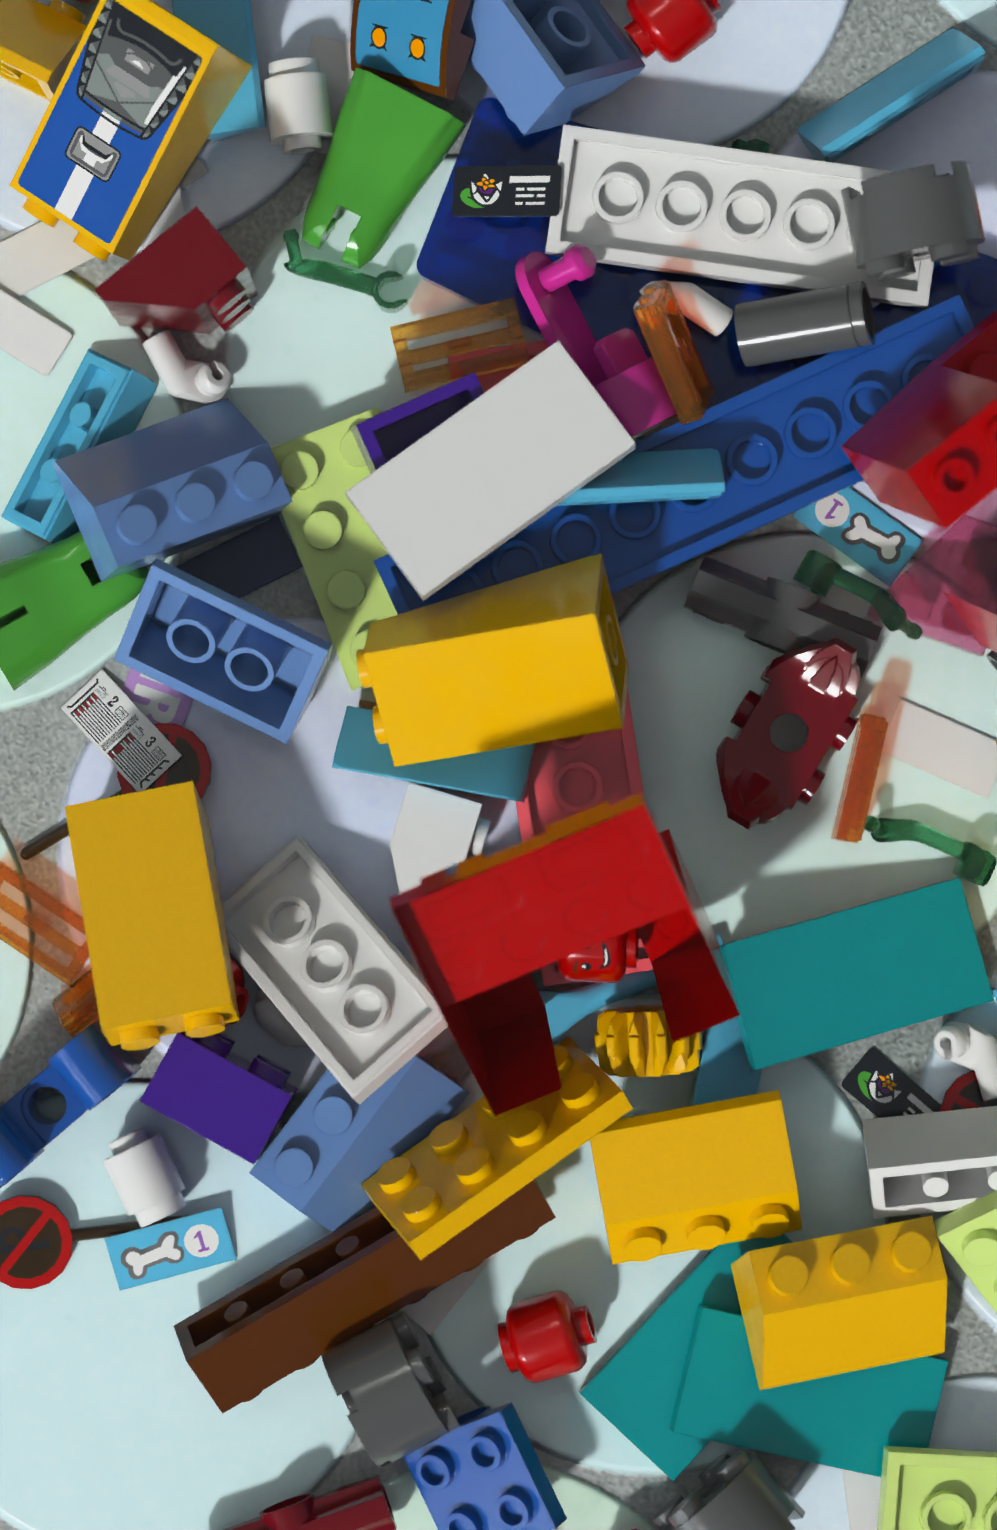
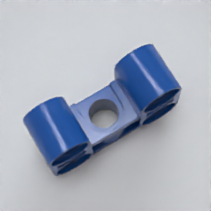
M100 1019L86 1027L48 1060L50 1065L6 1103H0V1188L45 1151L43 1149L86 1111L92 1110L142 1068L127 1050L121 1048V1044L115 1046L109 1044L101 1030ZM41 1087H53L63 1094L66 1100V1110L61 1119L52 1120L40 1114L36 1106V1096Z

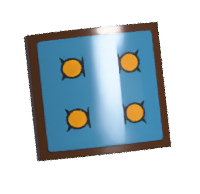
M354 0L350 41L351 70L355 71V68H360L390 83L454 101L475 39L460 33L471 0Z

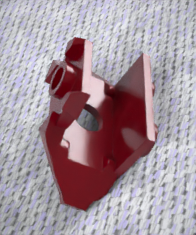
M836 637L826 642L809 645L773 659L761 675L760 679L767 683L761 694L758 695L749 689L730 720L732 724L739 727L738 732L733 739L728 736L724 737L716 753L720 787L728 818L749 830L757 824L773 822L785 810H792L797 800L804 805L809 803L826 775L824 771L817 768L830 746L840 751L859 718L851 714L858 701L855 695L860 681V670L856 663L857 649ZM780 715H797L807 726V740L800 749L794 752H785L778 749L771 740V725Z

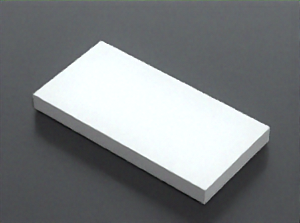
M558 340L345 493L357 512L424 601L636 449V443Z
M300 835L293 839L222 902L229 951L358 1104L365 1101L448 1027L427 982Z

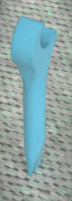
M717 934L718 943L721 945L723 941L720 934ZM649 970L625 974L622 980L617 983H593L575 989L560 991L538 990L546 1008L553 1044L557 1043L570 1027L592 1012L657 986L654 971Z

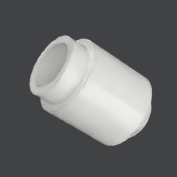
M296 57L271 62L268 64L269 78L263 81L270 143L283 145L284 154L302 155L321 151V141L332 137L333 127L327 75L320 72L319 60L312 57Z
M142 1127L108 1144L113 1155L102 1162L127 1215L135 1214L141 1228L187 1206L181 1193L186 1187L160 1133L148 1138Z

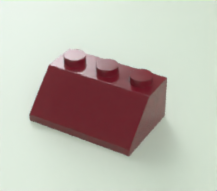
M197 206L94 289L120 326L210 334L219 326L225 332L236 327L252 313L254 307L250 300L258 295L246 265Z

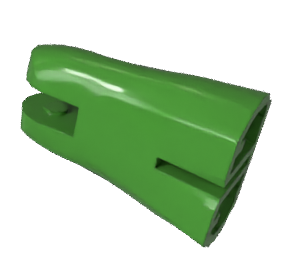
M355 68L337 118L327 155L305 212L302 240L320 249L330 232L335 228L342 209L345 208L361 216L356 228L350 234L349 242L341 261L358 269L362 268L377 255L387 242L393 229L415 196L441 164L464 130L465 123L447 111L369 71Z
M80 531L39 550L0 563V668L12 689L15 691L53 663L86 634L133 601L140 594L149 573L147 566L101 582L92 566V558Z

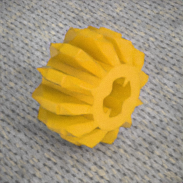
M663 1005L617 1007L616 1009H607L598 1015L597 1032L594 1035L595 1054L598 1055L599 1067L607 1075L619 1076L620 1078L661 1077L663 1075H680L682 1072H691L699 1066L700 1050L702 1049V1031L672 1043Z

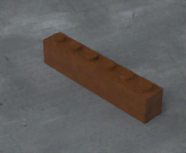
M534 1179L420 1260L377 1207L177 1323L174 1325V1329L186 1362L223 1414L242 1402L254 1399L265 1388L294 1371L310 1366L318 1357L332 1350L333 1347L373 1327L374 1324L403 1307L421 1301L430 1291L459 1274L477 1268L485 1259L515 1241L533 1235L541 1226L555 1219L556 1216L539 1184Z

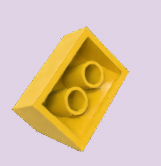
M0 0V77L51 101L87 28L86 25L82 24L86 16L76 8L60 0H50L48 6L36 0Z
M779 1090L618 1119L590 1139L612 1265L630 1261L643 1262L657 1256L695 1249L709 1250L722 1244L755 1238H773L783 1233L802 1230L798 1189Z
M932 1216L752 1250L730 1264L760 1391L945 1352L948 1278Z

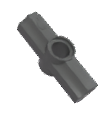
M704 556L683 606L693 611V613L702 615L712 621L745 632V638L782 654H787L809 645L826 642L837 637L857 649L856 663L859 666L860 679L872 657L882 627L872 624L873 622L821 603L819 596L803 588L772 577H767V580H764L707 556Z

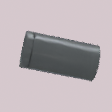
M864 281L742 302L735 305L736 337L739 351L746 367L875 344L876 334L873 308L869 291Z

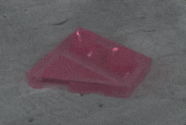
M966 514L963 515L868 607L865 617L979 657L984 656L986 648L979 644L943 592L997 615V525Z

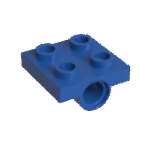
M512 1402L492 1410L490 1406L480 1407L459 1416L458 1419L461 1427L404 1457L438 1530H554L567 1519Z

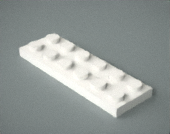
M563 124L558 165L562 167L560 212L557 216H550L545 250L546 255L564 257L566 249L575 244H581L593 252L597 263L802 292L864 281L872 302L922 309L927 308L934 266L931 258L914 262L916 273L882 281H878L877 276L868 277L866 269H857L841 190L849 186L863 195L861 181L896 171Z

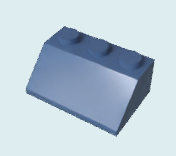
M471 0L460 32L475 39L468 58L469 62L485 80L504 107L508 118L517 125L523 135L566 124L637 76L646 66L599 0Z
M228 398L61 458L52 463L101 582L151 564L156 558L159 560L270 519L293 502L268 442Z
M156 558L151 565L113 660L287 744L317 689L331 657L332 644Z
M419 1053L361 1104H358L327 1069L249 1173L299 1212L334 1232L376 1207L361 1186V1183L377 1173L385 1162L401 1156L428 1137L436 1126L449 1120L470 1092Z

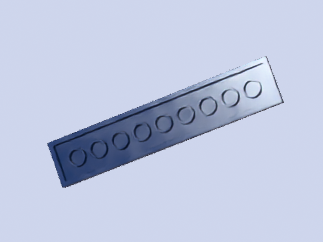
M959 294L875 332L874 345L829 353L635 442L636 449L632 452L717 449L720 453L725 482V492L719 498L555 506L424 601L389 554L374 560V564L397 614L597 554H602L611 593L614 595L864 481L841 446L931 362L975 328Z

